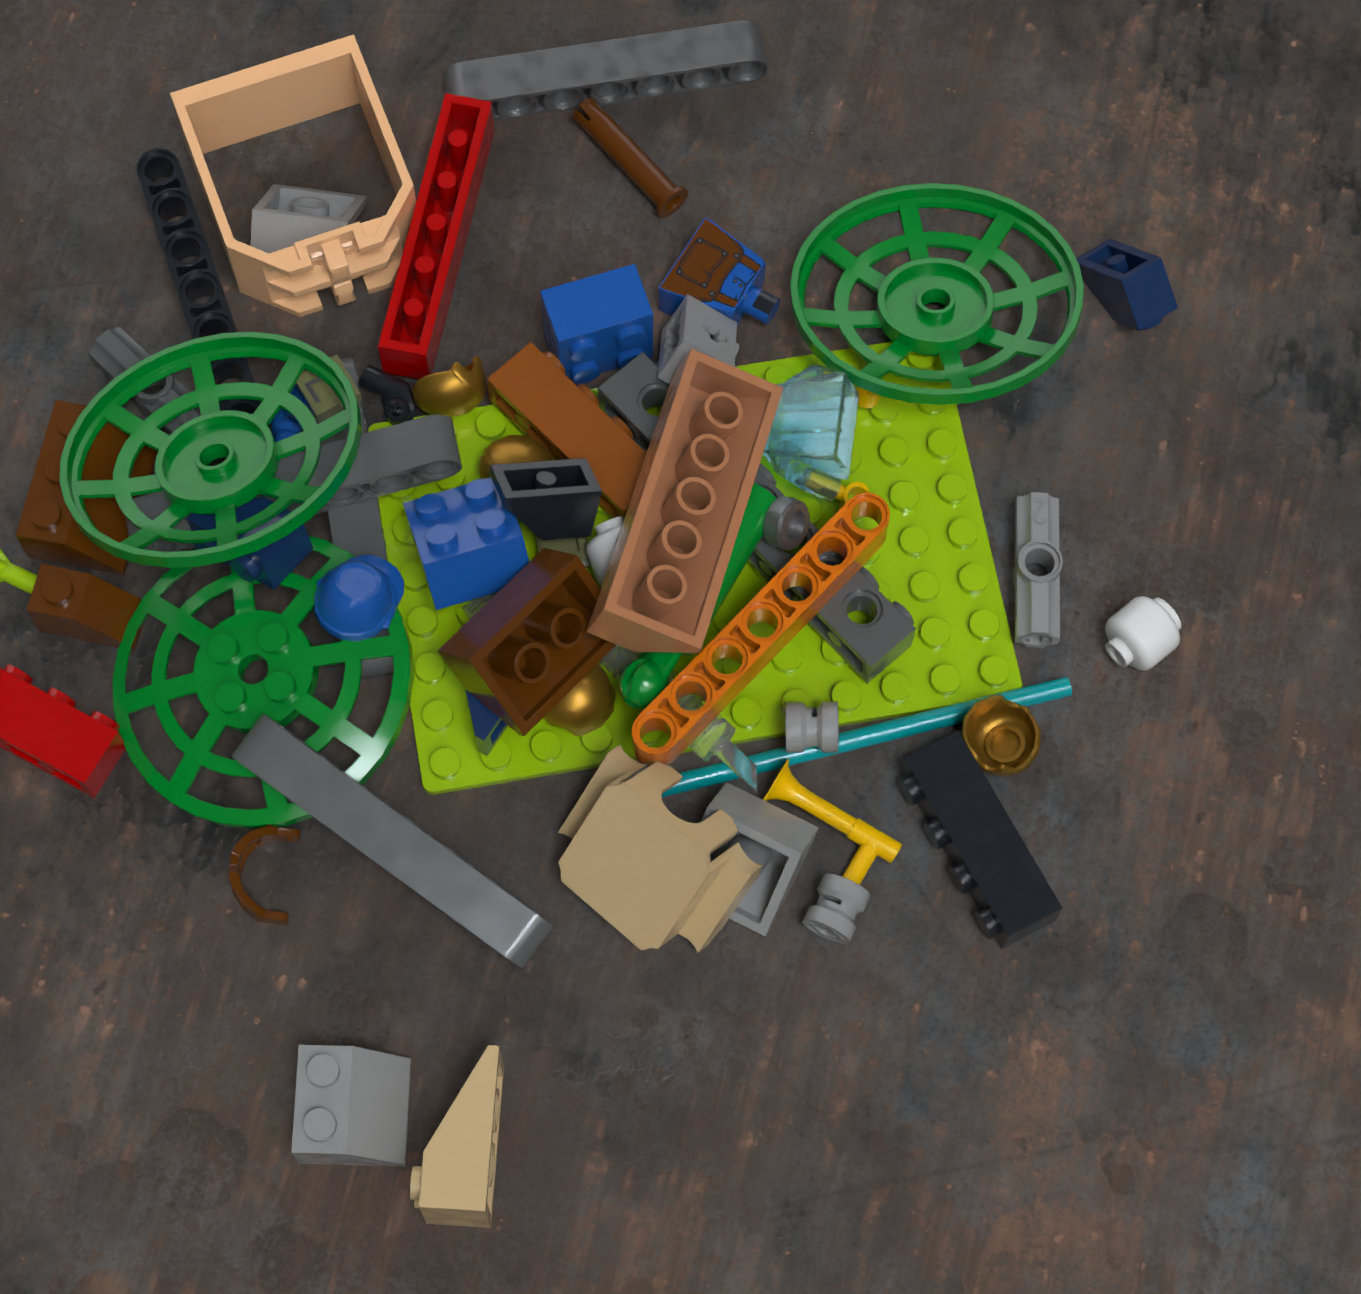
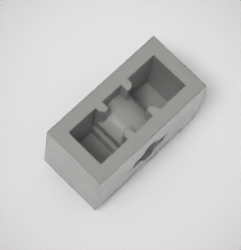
M687 294L662 330L657 378L670 384L673 374L691 348L736 367L735 357L739 350V344L736 343L737 322Z

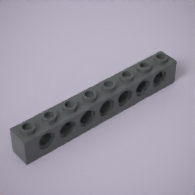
M642 352L598 387L599 408L610 418L617 416L629 427L633 434V440L646 451L659 417L647 413L646 410L652 406H663L670 384L657 378L659 361L654 364ZM760 463L754 483L771 492L776 498L785 496L776 487V481L771 472ZM811 522L809 523L808 532L804 540L800 543L802 547L819 531ZM763 535L748 562L769 582L797 553H786L781 548L768 544ZM831 551L824 552L818 557L821 562L831 566L839 565L844 561L840 554ZM861 567L808 624L868 684L911 647L916 628L913 626L914 620L907 609L896 601L891 603L878 590L879 585L873 575L867 569ZM796 586L784 592L788 599L798 602L810 596L807 590ZM853 611H864L871 616L873 621L863 625L856 624L850 620L848 614Z

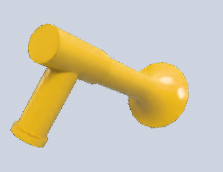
M789 758L787 759L763 800L777 799L792 803L844 833L848 839L860 845L842 877L860 885L877 856L890 864L893 862L902 846L900 842L860 818L856 819L808 790L792 775L788 766Z

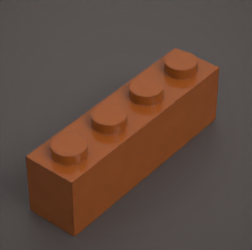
M532 342L528 343L487 378L489 400L526 436L533 437L545 446L552 460L586 458L602 490L599 507L611 519L620 516L625 518L647 450L644 451L633 440L631 430L619 417L613 416L610 418L598 407V399L587 386L582 383L576 386L565 375L566 371L555 355L549 351L542 353Z

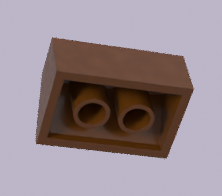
M55 400L17 528L16 537L28 558L125 576L128 561L115 557L96 546L80 531L64 502L59 481L60 459L66 439L78 416L87 405ZM107 422L96 436L88 451L82 471V481L113 480V470L117 456L129 435ZM144 445L134 462L130 478L153 475L158 451ZM146 494L132 496V498H136ZM115 497L83 499L85 509L91 520L104 535L117 542H122L128 538L125 516L118 506Z
M543 548L460 628L438 652L468 692L516 733L525 736L617 644L586 632L601 589L579 557L574 554Z

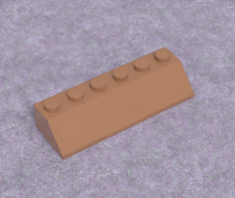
M692 348L672 376L586 631L587 633L634 652L698 653L702 649L783 392L782 387Z

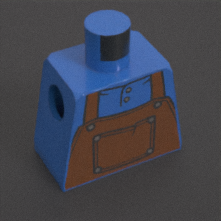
M705 217L659 287L658 310L672 316L688 294L737 322V326L745 314L768 325L774 318L781 299L761 289L765 280L766 263L764 260Z

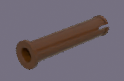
M588 98L581 102L579 106L586 113L583 115L578 109H575L572 119L590 135L657 206L656 213L661 218H666L675 213L688 197L687 189L683 186L677 187L602 109L594 98Z

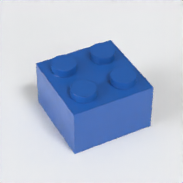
M635 264L540 291L543 334L549 352L555 355L566 371L565 375L572 382L577 384L587 383L597 378L600 373L618 368L622 369L642 352L649 359L653 358V312Z
M491 477L477 479L466 485L439 493L426 494L418 499L403 503L415 548L436 610L499 592L529 563L523 534L516 516L504 507Z

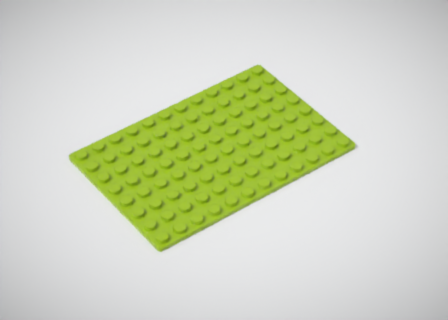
M894 342L868 346L881 355ZM851 348L831 351L839 359L857 370H861L869 364ZM911 352L900 363L903 366L922 370H943L938 355H924ZM814 354L736 366L740 370L783 388L760 463L771 472L776 481V487L786 497H794L806 504L810 515V522L818 530L840 509L838 499L804 483V478L808 472L845 487L853 482H862L867 485L870 493L880 496L888 504L890 517L886 540L882 547L862 567L873 575L879 585L878 590L891 603L896 601L907 609L914 620L913 626L916 630L911 647L867 684L807 623L682 753L786 736V702L802 701L807 707L817 708L822 701H838L839 727L917 714L1022 688L1020 671L957 404L932 405L909 403L881 396L879 403L873 408H863L856 404L847 477L782 466L779 457L784 420L789 412L852 397V392L846 391V389L817 383L820 372L837 374L832 372ZM890 373L881 378V380L909 387L951 389L949 382L916 381ZM598 388L590 389L598 399ZM495 405L475 407L469 413L453 417L452 420L462 464L460 472L442 480L378 497L382 528L384 530L383 534L386 542L387 560L398 569L404 580V594L398 604V608L405 620L412 646L414 679L410 707L422 784L425 792L430 795L597 768L601 765L608 752L621 745L623 751L630 758L638 761L633 750L631 732L634 721L644 709L633 708L623 700L619 692L618 681L621 670L631 661L637 660L642 652H634L619 645H616L598 663L605 670L616 692L614 712L602 727L585 735L576 736L564 728L551 726L542 718L525 736L519 735L511 727L507 726L488 756L478 751L465 688L439 654L438 650L498 592L436 610L415 548L403 503L418 499L426 494L439 493L480 479V457L483 456L484 450L493 441L508 435H526ZM652 406L646 412L659 416L662 406ZM424 416L414 417L413 420ZM389 421L374 423L369 427L368 432L395 424ZM852 494L848 495L849 499L855 496ZM599 506L591 537H587L588 543L597 536L595 527L611 519ZM863 516L853 521L858 528L863 530H871L878 526L877 522L870 517ZM516 517L523 534L530 562L538 554L535 535L530 528ZM799 544L792 550H782L786 553L795 554L801 550L802 546ZM749 562L746 563L708 626L702 649L698 653H692L689 656L682 655L668 677L669 684L768 583ZM585 567L594 579V581L596 582V584L601 589V586L597 582L592 567ZM853 611L848 614L850 620L856 624L863 625L873 621L871 616L864 611ZM765 622L755 623L748 629L753 635L761 638L769 637L776 631L772 625ZM722 658L715 662L713 667L720 673L731 674L740 668V664L732 658ZM688 694L680 698L678 704L685 710L694 711L700 709L705 704V701L696 694ZM654 730L645 734L642 741L649 747L658 748L667 744L670 738L666 733Z

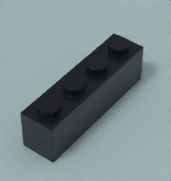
M959 731L905 757L900 771L902 777L898 778L900 789L908 803L912 806L918 804L927 819V821L923 822L924 829L932 845L937 850L943 847L953 864L949 866V872L956 887L962 894L969 892L978 908L975 911V917L984 935L988 939L995 937L1000 948L1003 949L1055 922L1062 910L1061 904Z

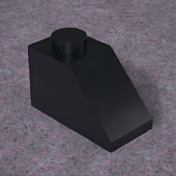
M586 458L490 465L489 474L504 507L543 541L591 537L602 490Z

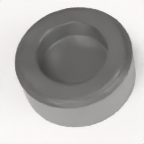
M782 496L770 505L763 524L764 537L768 544L785 550H792L804 540L810 523L806 504L800 500Z

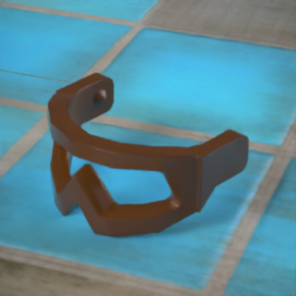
M267 825L251 830L236 843L231 852L228 874L233 894L242 909L252 918L256 919V922L288 925L289 914L265 910L254 902L242 887L241 873L244 866L256 849L270 842H300L301 831L298 829L278 828Z

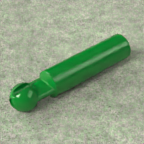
M756 483L753 484L710 623L763 537V524L766 512L777 499L771 492ZM642 652L637 660L631 661L621 670L618 687L623 700L633 708L645 709L669 685L668 677L682 655L689 656L692 653Z

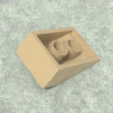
M487 1046L424 1149L422 1166H413L410 1199L414 1200V1208L420 1209L426 1224L491 1228L504 1078V1064L499 1046Z

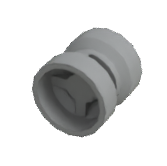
M802 701L786 702L787 753H803L806 748H812L813 746H817L823 753H838V701H822L817 708L807 707Z
M827 873L823 875L817 888L818 901L815 905L809 906L802 923L807 929L822 938L839 944H849L856 930L854 919L858 913L864 912L871 895L865 888L854 881Z

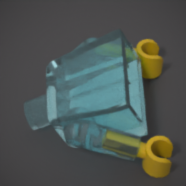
M811 365L786 380L785 383L776 384L783 388V392L763 452L765 458L774 468L775 473L801 490L831 502L834 499H838L839 509L849 500L848 495L870 493L867 485L862 482H853L845 487L841 485V479H849L858 405L863 408H873L879 403L881 396L855 386L851 383L845 372H832L828 367Z

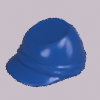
M360 555L351 558L329 570L317 581L316 585L318 588L314 596V614L321 627L336 638L356 642L373 638L383 629H388L396 608L404 594L402 575L395 566L379 556Z

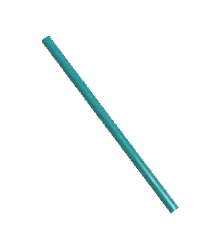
M1066 676L993 695H1002L1009 701L1029 707L1072 696V687ZM993 695L840 732L838 753H823L817 746L806 748L803 753H787L786 746L679 772L683 776L681 781L661 796L664 798L783 768L788 758V766L961 724L975 702Z

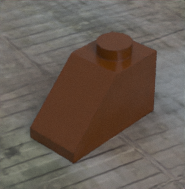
M41 563L26 610L40 632L119 648L126 626L142 599L92 574ZM144 623L137 630L131 651H136Z

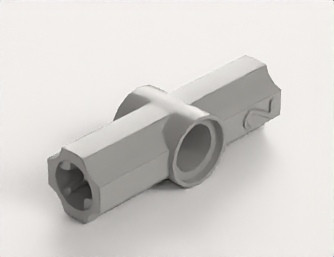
M1030 492L1024 496H1017L1015 499V566L1012 573V583L1015 588V642L1021 643L1025 647L1044 648L1048 645L1058 644L1060 641V572L1063 559L1059 551V498L1052 497L1049 493ZM1040 564L1048 571V574L1046 576L1033 575L1027 570L1026 565Z

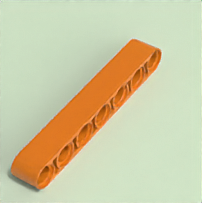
M865 492L849 499L638 715L633 723L631 733L634 754L641 764H647L646 767H649L655 762H660L668 766L674 762L882 547L886 540L890 517L888 504L883 498L874 493ZM863 516L870 517L877 522L878 526L871 530H863L858 528L853 521ZM831 551L840 554L844 561L839 565L831 566L821 562L818 557L824 552ZM796 586L807 590L810 596L798 602L788 599L784 592ZM765 622L772 625L776 631L769 637L761 638L753 635L748 629L755 623ZM722 658H732L740 664V668L734 673L723 674L718 672L713 665ZM696 694L704 699L705 704L698 710L689 711L681 708L678 701L685 695ZM658 730L666 733L670 739L664 746L652 748L645 745L642 738L648 732Z

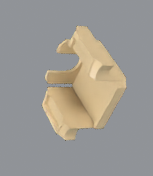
M621 745L608 752L558 833L572 839L558 861L561 870V881L641 951L649 948L659 949L677 934H680L694 945L698 954L710 944L724 927L759 876L763 865H759L749 859L741 849L739 842L710 862V853L737 834L738 829L734 819L722 809H719L700 823H690L676 817L666 808L661 795L678 784L683 776L671 766H666L660 762H655L646 768L647 764H641L630 758L623 751Z

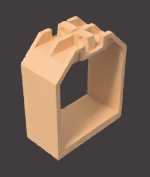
M354 34L170 93L187 151L240 293L298 317H303L323 310L317 291L331 287L337 305L341 306L356 300L353 292V279L362 277L368 294L392 287L398 273L416 205L413 182ZM360 103L396 194L387 214L363 223L359 221L295 242L293 246L272 253H266L235 240L203 154Z

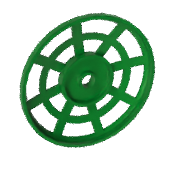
M940 183L903 185L879 190L855 199L834 211L815 227L802 244L793 264L790 284L792 314L799 333L813 354L832 372L857 387L883 397L909 403L932 405L971 403L998 397L1026 385L1045 373L1062 357L1075 337L1082 316L1084 292L1080 265L1071 247L1060 233L1040 215L1015 200L988 190ZM919 209H958L982 214L993 218L994 221L981 240L952 232H923ZM899 211L904 235L895 236L877 243L862 252L858 257H855L835 241L842 234L863 222L884 214ZM1012 227L1039 245L1056 265L1059 273L1031 282L1029 276L1019 263L1006 252L999 249ZM927 248H950L968 252L970 256L964 263L947 258H930ZM908 250L910 262L897 267L887 276L871 268L886 257ZM822 254L844 270L835 290L834 311L806 308L805 306L807 281L815 263ZM990 262L1005 273L1016 288L993 293L990 284L981 272ZM857 281L878 293L877 310L849 311L850 295ZM1065 289L1067 315L1061 336L1056 344L1030 340L1037 321V299ZM938 302L945 308L932 310L924 305ZM1022 304V320L1015 335L991 328L994 311ZM810 325L839 328L841 335L851 349L865 361L869 362V364L861 370H857L839 359L820 342ZM854 328H882L883 332L894 343L880 355L863 342ZM978 342L1001 350L989 359L968 367H964L959 352L974 346ZM911 352L924 355H938L943 370H922L903 366L900 363ZM1016 354L1039 359L1023 370L994 382L973 386L970 378L981 376L999 368L1010 361ZM890 373L916 381L949 382L951 389L909 387L881 380V378Z
M260 332L220 333L195 338L163 349L139 361L115 377L95 395L78 416L66 439L60 459L59 481L64 502L80 531L96 546L115 557L140 565L163 568L200 567L230 561L256 552L286 537L310 520L334 496L347 478L358 453L362 434L361 411L351 382L339 365L321 350L301 340ZM244 357L276 359L286 362L273 386L250 382L216 385L211 364L212 361ZM191 367L196 390L168 402L144 421L122 407L132 397L153 383L175 372ZM306 369L316 374L328 384L342 402L344 410L317 424L315 417L308 407L296 396L290 394L303 370ZM250 399L262 402L252 415L242 411H221L219 401ZM194 408H200L201 416L184 423L172 434L169 435L159 430L174 418ZM280 408H282L297 420L303 432L275 442L268 425ZM109 422L128 434L129 438L125 441L117 456L113 470V480L82 481V471L88 451L104 425ZM348 427L347 442L335 468L320 487L308 486L318 466L321 442ZM144 445L158 451L155 460L156 474L130 478L134 462ZM306 449L303 465L293 483L273 478L280 459ZM217 458H227L221 464L210 466L211 461ZM163 491L172 505L154 520H151L142 513L132 498L135 495ZM259 494L277 499L263 511L237 523V507L248 503ZM115 497L124 516L140 530L122 542L109 538L94 525L85 509L84 498ZM291 503L302 504L278 522L238 540V535L268 522L284 511ZM189 513L215 514L216 529L189 531L173 529V527ZM158 539L179 543L217 541V546L194 551L164 552L144 549Z
M309 536L313 550L330 558L326 564L310 580L301 575L290 573L279 584L299 591L281 615L271 611L256 610L254 585L262 583L256 580L248 582L242 579L232 567L231 575L222 577L203 587L179 609L161 597L176 581L194 568L183 567L171 568L156 582L143 597L126 626L122 642H120L117 650L112 679L113 710L116 722L120 726L118 731L132 763L147 783L170 803L201 820L231 828L258 829L267 825L283 827L313 818V816L294 802L288 803L287 797L262 779L267 808L252 810L226 808L198 800L187 794L202 766L211 771L232 777H258L237 760L211 753L226 727L236 732L247 734L262 713L283 727L302 714L320 727L311 737L304 741L319 753L334 738H337L360 754L345 772L362 785L367 782L385 761L400 735L410 706L414 671L412 646L405 620L398 606L388 628L390 636L369 638L361 641L341 639L342 642L313 646L306 634L298 627L314 608V596L318 588L316 585L317 581L329 570L355 557L350 552L324 539ZM233 589L235 615L223 620L213 629L192 617L197 610L211 599ZM148 614L167 625L155 652L151 673L152 685L125 693V679L129 656L132 650L131 646L137 630L141 628ZM181 634L200 646L195 658L193 673L167 680L169 657L178 635ZM393 657L394 673L390 699L382 722L372 738L347 720L354 708L360 690L362 660ZM256 660L267 661L268 673L266 677L259 683L247 684L244 680V672L247 666ZM345 663L342 689L337 703L332 710L313 697L317 687L319 667ZM197 693L201 704L209 715L192 740L178 724L171 709L170 701ZM155 706L157 716L166 734L176 747L184 753L170 782L155 769L143 753L131 728L129 714Z

